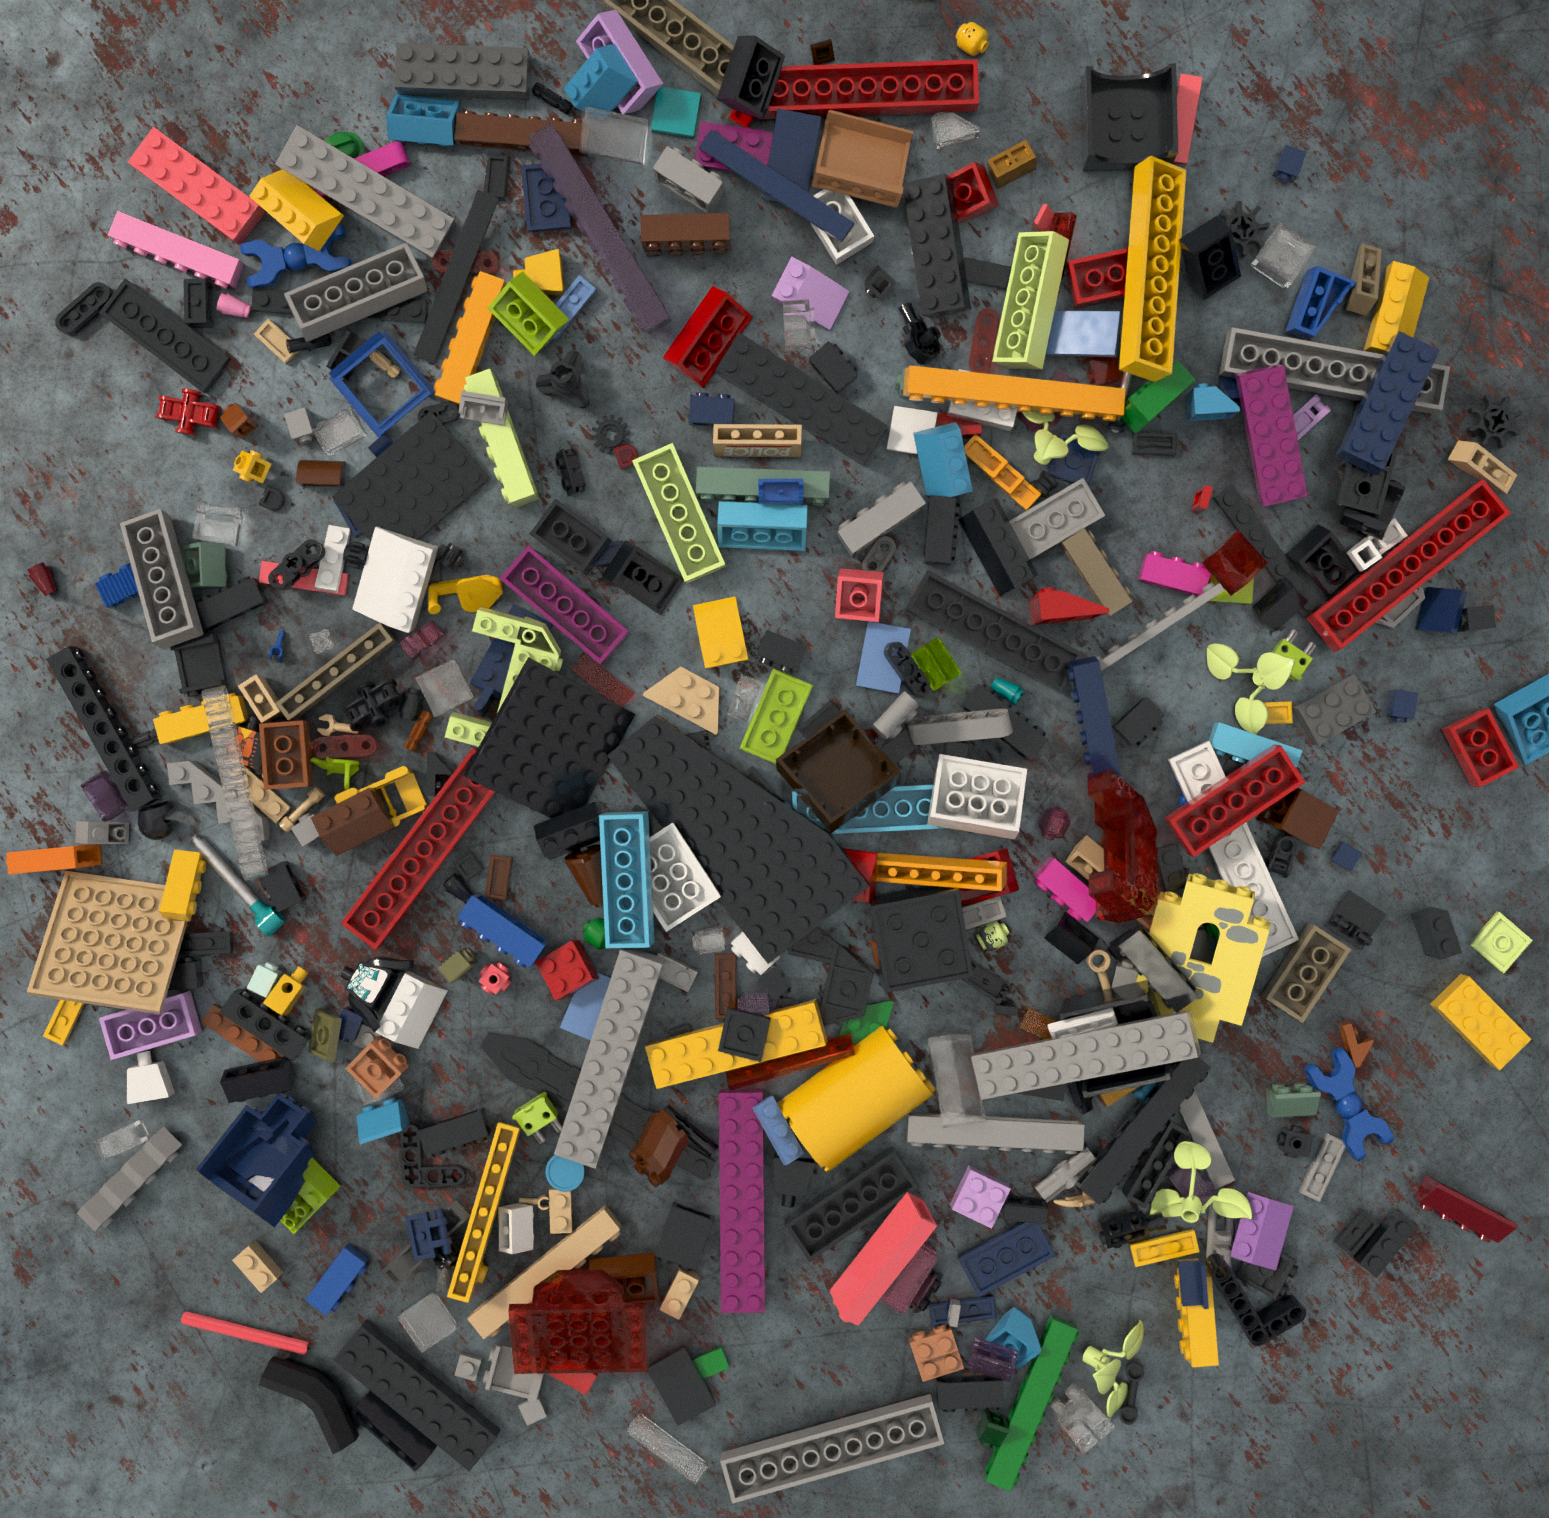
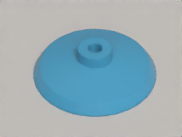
M554 1155L546 1165L547 1181L558 1191H572L583 1181L584 1166L583 1164Z

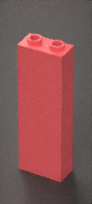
M906 1192L830 1289L833 1303L836 1305L839 1316L844 1322L860 1325L937 1227L924 1200Z

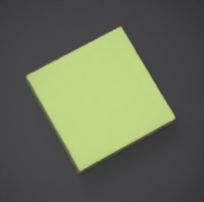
M1497 911L1469 945L1501 973H1505L1533 940Z

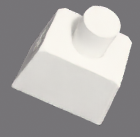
M150 1050L138 1052V1065L127 1069V1104L167 1098L175 1094L164 1061L152 1062Z

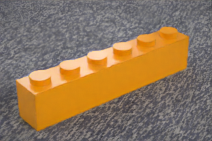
M481 271L478 277H474L471 289H473L471 297H467L464 303L463 318L460 317L457 322L456 330L458 332L456 338L451 339L449 357L444 359L441 367L443 371L441 379H437L434 386L435 395L439 399L453 402L458 406L460 405L461 391H465L464 385L467 384L465 377L476 373L496 318L488 307L506 286L505 280Z
M878 853L876 882L1002 891L1007 884V862Z

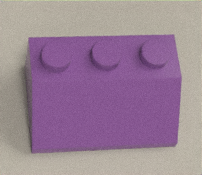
M1248 1192L1247 1200L1251 1206L1252 1218L1240 1219L1230 1257L1277 1270L1294 1206Z

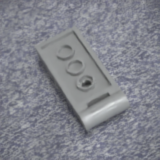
M904 691L871 728L883 739L895 738L902 730L900 725L903 722H909L918 713L915 710L919 706L918 703Z

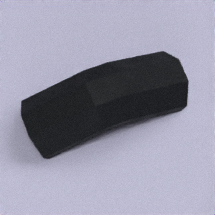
M276 1356L269 1360L260 1379L259 1386L302 1401L311 1409L332 1454L343 1450L357 1440L359 1433L339 1390L327 1378L317 1371Z

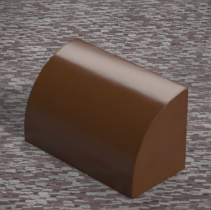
M300 460L297 466L296 483L300 486L343 487L345 483V461Z

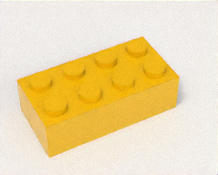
M1460 974L1430 1003L1491 1067L1501 1070L1532 1040L1469 976Z
M1177 1268V1275H1174L1175 1288L1179 1289V1297H1176L1177 1310H1180L1181 1318L1178 1319L1179 1332H1182L1183 1340L1179 1341L1180 1352L1184 1354L1185 1360H1188L1192 1367L1217 1366L1219 1362L1212 1277L1206 1270L1209 1309H1203L1201 1305L1182 1306L1179 1268Z

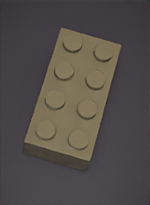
M1310 923L1306 925L1298 937L1299 940L1294 943L1260 995L1302 1023L1352 950Z

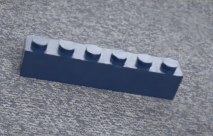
M1092 656L1069 662L1070 669H1067L1069 682H1073L1074 690H1071L1073 703H1077L1078 711H1075L1077 724H1081L1082 732H1079L1081 744L1085 745L1086 752L1083 753L1085 765H1089L1090 773L1087 774L1089 786H1093L1097 792L1122 787L1123 784L1099 660Z

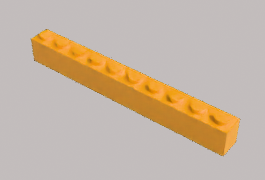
M909 366L905 369L903 396H909V400L922 401L923 398H928L933 403H944L945 400L953 401L954 405L960 406L966 405V403H975L974 406L979 408L995 405L998 410H1009V407L1018 408L1017 411L1031 412V409L1039 410V414L1046 415L1052 414V412H1060V416L1064 417L1080 414L1082 415L1081 418L1094 419L1095 416L1103 417L1104 421H1116V418L1124 415L1126 393L1124 388L920 366Z

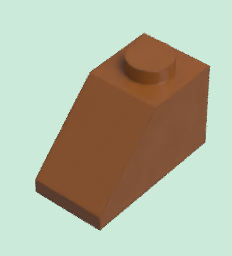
M237 403L228 405L220 417L228 430L243 440L259 426L247 411Z

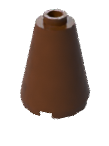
M600 844L587 846L588 850L584 851L580 849L575 850L565 856V863L589 904L595 905L596 908L604 906Z

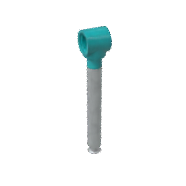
M200 834L194 835L189 842L194 843V848L201 853L211 867L256 915L254 919L257 927L269 937L286 922L283 914L277 912L276 909L274 910L270 905L265 906L205 839H201L199 837Z

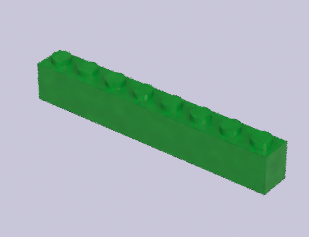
M1053 1314L1050 1315L1039 1341L1041 1352L1031 1360L1007 1417L1009 1433L1000 1447L995 1446L984 1472L986 1482L1009 1492L1013 1485H1017L1020 1473H1018L1021 1465L1024 1466L1028 1459L1027 1450L1030 1445L1033 1446L1036 1440L1037 1433L1035 1431L1037 1426L1042 1425L1045 1418V1407L1050 1405L1053 1399V1388L1061 1380L1062 1372L1060 1371L1063 1364L1067 1365L1071 1353L1069 1350L1071 1345H1075L1078 1340L1079 1332H1077L1078 1329L1074 1323Z

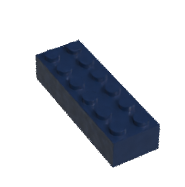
M1400 331L1390 339L1336 457L1374 475L1384 470L1440 350Z

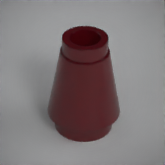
M44 562L28 569L29 578L43 592L44 596L57 591L49 566H46Z

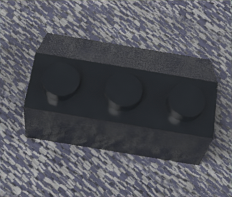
M756 35L738 36L717 100L733 110L764 119L785 55Z
M595 802L534 825L536 841L544 857L552 860L600 841L599 815L601 814Z

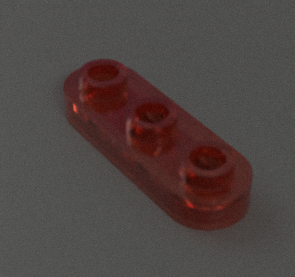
M454 250L437 251L435 257L432 258V264L437 271L441 273L446 272ZM479 251L470 274H479L480 271L487 274L494 273L499 266L497 256L490 251ZM443 258L448 259V264L446 266L441 265V260ZM490 259L492 261L490 267H485V260Z
M990 308L982 309L976 318L968 362L971 372L986 373L991 366L999 317L996 311ZM987 317L991 320V323L985 324L983 319ZM985 339L987 345H980L979 340ZM980 360L983 362V366L977 367L975 362Z
M368 734L318 737L311 743V752L320 759H326V757H362L373 755L377 750L378 744L376 739ZM366 741L370 743V748L367 750L363 747ZM344 742L348 744V749L346 751L342 749V744ZM322 744H325L327 746L325 752H322L320 750V746Z

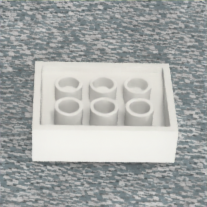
M376 526L352 610L407 633L415 630L439 547Z
M939 754L927 825L1015 839L1020 828L1027 769Z
M671 823L650 837L653 913L667 932L720 898L721 895L674 823Z

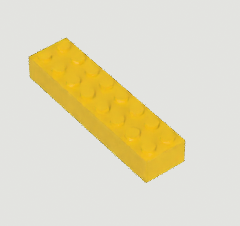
M817 999L759 1014L771 1017L761 1062L826 1046L828 1042ZM724 1023L652 1041L645 1046L656 1089L760 1062L718 1051Z

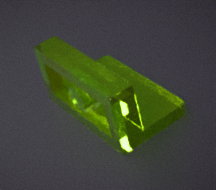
M939 637L910 654L930 682L933 691L961 674L960 669Z

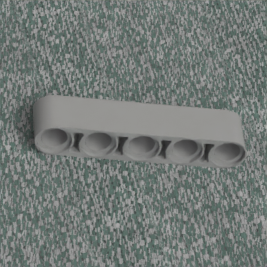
M1007 709L920 716L912 718L907 722L911 741L914 745L1001 738L1013 733Z

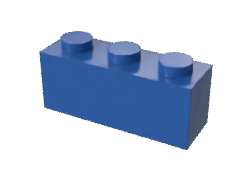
M348 1243L305 1301L325 1316L330 1310L335 1312L342 1303L339 1299L342 1294L348 1295L354 1287L355 1283L352 1282L357 1275L361 1277L367 1270L366 1262L369 1260V1257Z

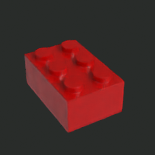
M1128 248L1069 260L1067 262L1065 270L1074 309L1125 299Z
M1489 708L1479 709L1442 728L1471 787H1482L1519 768Z

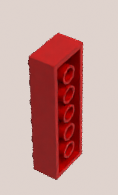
M1274 744L1164 819L1187 854L1195 857L1304 784L1305 781L1282 746Z

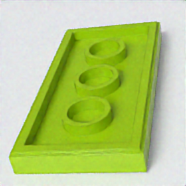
M773 668L739 749L776 764V759L784 754L813 685Z

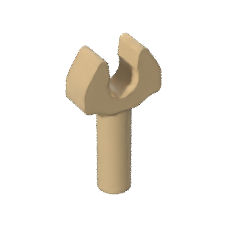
M326 714L319 717V720L328 721L330 724L328 729H317L324 736H332V733L335 731L359 733V731H352L349 727L350 724L337 722L334 715Z

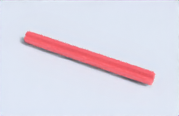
M188 1311L184 1312L181 1318V1323L184 1325L305 1355L309 1348V1343L306 1341Z

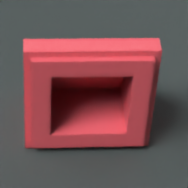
M1047 204L1042 205L1032 225V229L1038 232L1049 231L1056 217Z

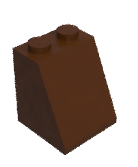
M1296 788L1259 813L1256 820L1320 850L1332 824L1336 820L1339 810L1308 792Z

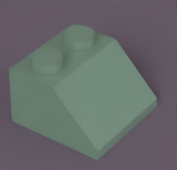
M198 542L179 546L191 590L216 589L226 586L228 576L225 560L227 554L224 543Z

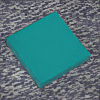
M660 87L656 95L651 131L694 138L701 93Z

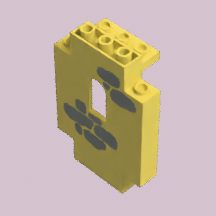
M1195 873L1194 875H1188L1183 897H1178L1173 892H1160L1149 934L1198 989V998L1179 1012L1191 1010L1198 1039L1213 1043L1220 1020L1240 1026L1243 1024L1271 922L1260 916H1249L1255 897V892L1251 891L1249 887H1236L1229 885L1224 880L1214 881L1207 879L1202 874ZM1203 923H1213L1220 931L1212 964L1190 958L1197 930ZM1138 974L1136 982L1147 980L1144 975L1140 976ZM1158 991L1154 992L1161 1016L1176 1013L1173 1008L1169 1009L1163 1003V997Z

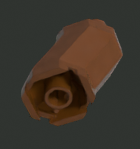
M657 1110L650 1116L636 1146L629 1153L630 1158L636 1163L634 1165L636 1171L640 1175L645 1174L648 1177V1181L654 1187L662 1185L668 1180L683 1149L689 1145L686 1133L682 1129L680 1131L677 1129L678 1123L664 1110Z

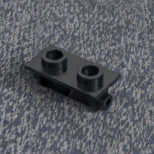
M573 448L565 451L561 449L556 454L555 463L562 474L561 484L563 489L567 492L568 496L575 491L577 493L585 491L584 487L586 484L582 471L575 473L573 469L580 468L577 453L574 452Z
M927 1267L926 1270L923 1269L916 1281L922 1287L921 1290L913 1286L905 1299L907 1307L911 1309L915 1307L913 1313L924 1312L930 1304L929 1298L933 1292L936 1293L942 1284L940 1280L943 1275H933L935 1271L930 1267Z

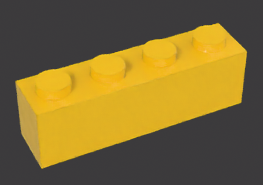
M235 693L223 695V700L215 702L214 699L202 701V705L198 707L187 705L180 707V712L173 713L170 710L159 713L160 717L153 719L159 743L166 745L246 723L248 713L243 696H236Z

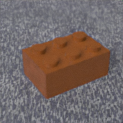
M309 721L259 724L264 790L314 786L312 762L310 761L312 757Z

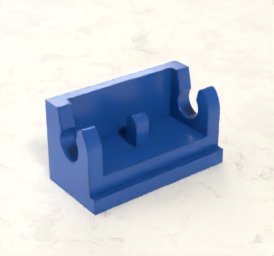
M803 478L758 479L759 504H803Z

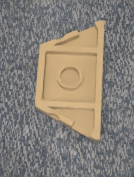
M680 666L643 693L644 697L717 735L719 687Z

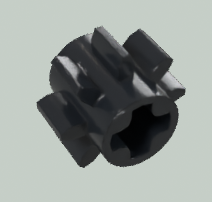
M353 541L352 546L346 545L343 561L348 562L347 566L359 569L360 565H365L369 551L364 549L365 544Z
M450 542L447 547L441 544L437 551L441 555L438 561L450 569L454 565L460 567L465 560L461 557L463 551Z
M453 1242L451 1243L452 1253L443 1254L442 1246L437 1247L438 1256L433 1258V1261L440 1270L444 1267L450 1270L457 1264L460 1251Z

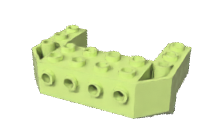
M480 607L477 610L472 629L473 632L515 643L498 711L528 657L554 671L560 672L563 659L560 658L561 649L545 623L530 617L520 618ZM453 712L449 718L445 738L479 747L492 722Z

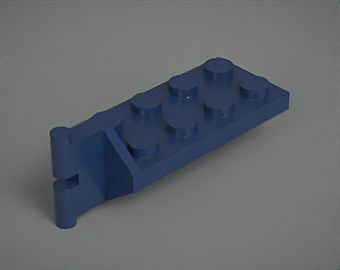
M513 604L508 613L520 618L530 617L545 623L549 631L553 626L552 623L516 604ZM494 638L470 681V685L482 692L475 703L476 711L480 717L486 716L494 699L501 700L515 647L513 642Z

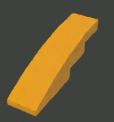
M976 434L964 446L966 457L1025 511L1029 510L1041 497V493L1029 484L1025 477L1010 466L1006 459Z

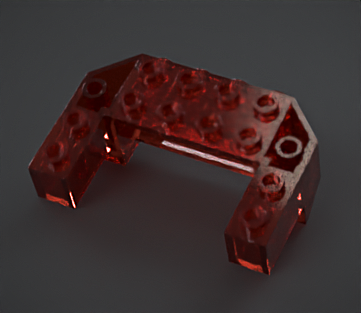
M1112 769L1088 776V796L1094 800L1095 823L1104 831V871L1089 875V896L1096 900V918L1122 923L1146 917L1158 905L1157 896L1159 895V888L1157 886L1159 871L1156 865V856L1158 855L1156 847L1157 829L1146 801L1142 795L1135 791L1132 786L1126 783Z

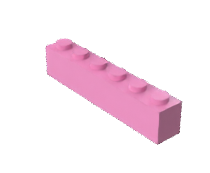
M117 211L108 236L114 240L113 244L121 248L132 247L134 248L133 252L141 256L152 255L154 260L161 264L167 265V262L175 265V269L187 273L188 270L195 273L194 276L199 279H212L215 281V285L227 289L228 286L236 288L245 266L237 258Z

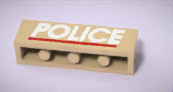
M714 424V456L802 457V425Z

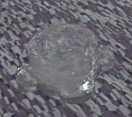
M323 629L316 634L312 633L309 637L314 647L313 650L317 654H321L323 650L334 648V642L330 639V631L327 629Z

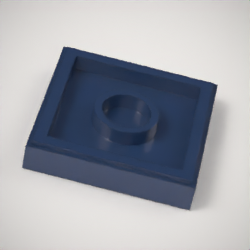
M1060 432L1058 438L1065 442L1071 435ZM1074 439L1067 445L1068 453L1065 457L1051 459L1047 473L1054 478L1070 483H1075L1084 478L1089 487L1100 451L1085 449L1079 445L1078 439Z
M1427 587L1417 630L1457 635L1467 591Z

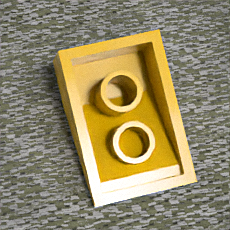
M736 597L693 605L705 669L749 661Z

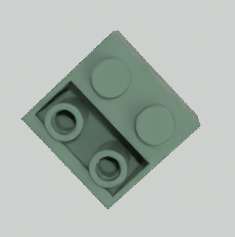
M1296 1082L1294 1086H1286L1284 1083L1272 1084V1087L1266 1088L1267 1114L1272 1118L1317 1115L1321 1094L1313 1086L1308 1085L1307 1082Z

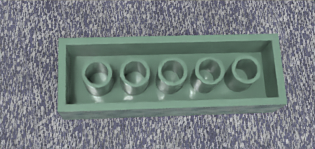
M697 467L696 495L704 503H715V499L723 500V502L745 500V503L751 501L758 503V479L803 478V503H811L812 507H824V503L828 504L830 471Z

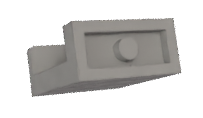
M498 1343L496 1349L492 1348L488 1361H491L492 1364L490 1370L485 1371L483 1383L486 1384L485 1390L491 1389L537 1402L549 1356Z

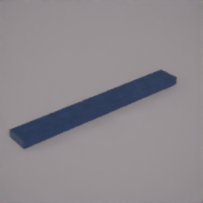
M712 129L700 144V151L842 243L854 227V222Z

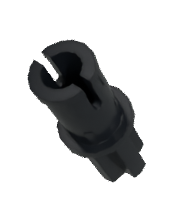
M328 333L308 342L305 341L304 337L286 340L289 354L305 350L311 352L314 348L331 345V338Z

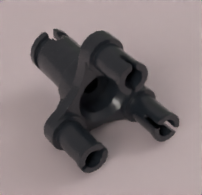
M570 351L566 354L563 361L555 362L551 366L550 373L537 378L536 388L544 395L560 394L568 398L579 408H586L585 405L588 406L590 401L581 380V369L583 368L582 355L577 351Z

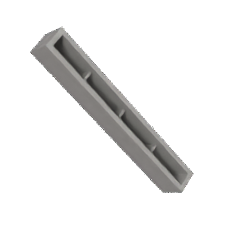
M910 1112L907 1114L906 1139L907 1142H911L912 1146H924V1143H933L934 1147L941 1148L946 1147V1144L955 1145V1148L966 1149L968 1145L977 1146V1149L989 1150L990 1146L998 1147L999 1150L1003 1151L1020 1148V1151L1024 1152L1042 1149V1152L1055 1153V1150H1064L1066 1154H1077V1151H1083L1085 1125L1082 1121Z

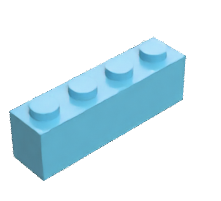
M1220 722L1214 723L1208 740L1216 755L1224 757V754L1233 756V761L1245 764V761H1250L1276 744L1282 746L1297 768L1303 751Z

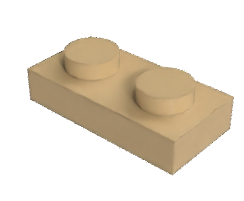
M550 1188V1234L572 1233V1191L562 1192Z

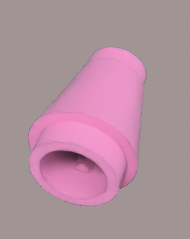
M221 293L216 310L221 311V314L248 318L251 305L229 293Z

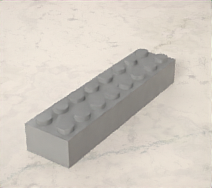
M296 125L275 163L280 169L434 260L456 222L454 218Z

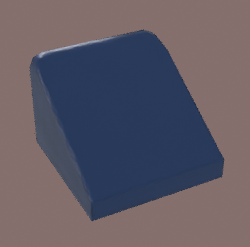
M383 434L368 449L377 458L393 442L387 435Z

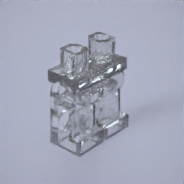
M1072 1383L1065 1390L1070 1400L1064 1404L1057 1397L1052 1400L1050 1407L1056 1421L1080 1451L1085 1454L1099 1442L1097 1436L1101 1440L1115 1428V1424L1084 1389L1080 1390V1388Z

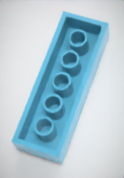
M648 811L603 813L599 815L605 946L606 948H649L654 944Z

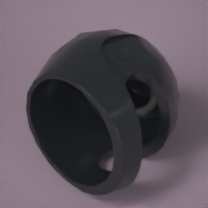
M172 801L160 802L138 811V828L142 835L151 840H162L172 833L175 827V820L163 819V815L174 807Z

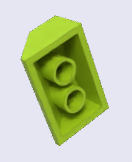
M523 271L506 284L488 307L494 316L534 356L570 320Z

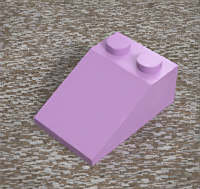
M791 256L771 297L772 302L830 331L850 291L813 267Z

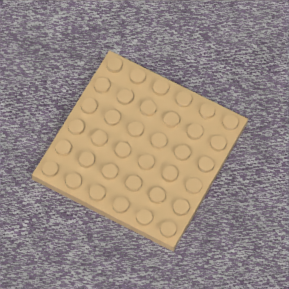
M65 871L27 993L31 996L161 1014L188 921L165 919L159 912L165 885Z

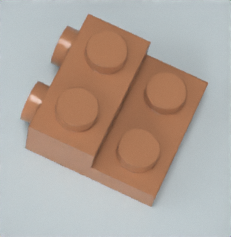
M378 1035L345 1069L377 1099L409 1066L406 1064L405 1056L400 1053L396 1054L391 1048L390 1041Z
M950 1325L936 1326L932 1331L926 1333L925 1331H919L909 1338L922 1382L964 1369Z

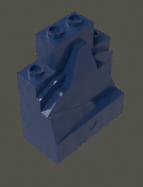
M279 1093L264 1111L258 1107L252 1109L246 1105L196 1168L197 1172L274 1228L291 1207L305 1183L303 1173L308 1168V1162L315 1152L309 1148L311 1143L304 1138L317 1122L311 1116L313 1112L304 1105L298 1107V1102L289 1095L285 1098Z

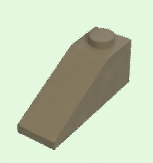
M1362 243L1359 246L1351 280L1356 281V283L1347 292L1346 310L1366 316L1378 300L1382 249Z

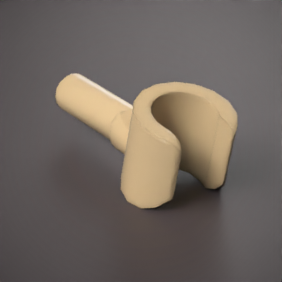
M540 1195L538 1198H519V1203L538 1205L541 1210H547L549 1205H541L540 1201L543 1199L549 1200V1197L547 1195Z

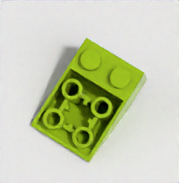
M313 1158L310 1159L308 1168L303 1173L304 1185L291 1207L280 1220L293 1234L341 1187Z

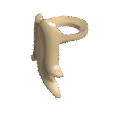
M1084 1192L1083 1195L1065 1197V1200H1054V1203L1064 1207H1083L1096 1203Z

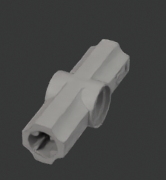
M1085 1146L1083 1151H1079L1069 1160L1066 1159L1059 1163L1048 1177L1035 1186L1036 1190L1048 1203L1064 1189L1074 1186L1095 1160L1094 1155Z

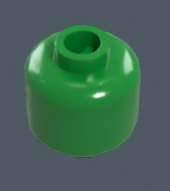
M598 917L592 921L588 920L583 927V932H585L584 940L598 950L606 948L604 919Z

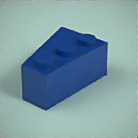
M1320 266L1308 269L1285 332L1303 340L1314 337L1332 315L1331 313L1336 306L1342 302L1346 293L1355 285L1356 281Z

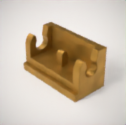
M1027 140L987 160L989 174H993L997 189L1036 169V156Z

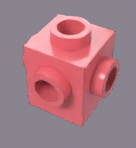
M495 961L491 965L486 964L479 973L482 976L479 980L482 984L481 988L489 994H497L500 991L504 992L511 984L509 980L512 976V973L509 972L510 969L502 962L497 963ZM491 975L497 977L496 983L490 979Z

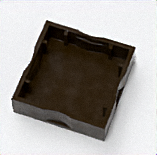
M846 709L821 726L811 737L800 741L776 759L777 771L830 833H833L889 792L901 780V771L881 749L870 741L865 731Z

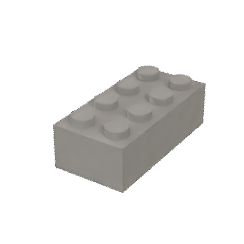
M905 482L900 483L894 488L892 495L889 497L886 494L875 501L876 503L873 508L869 509L867 506L857 513V518L851 522L848 519L839 525L837 537L851 558L924 508L926 502L912 482L908 484Z

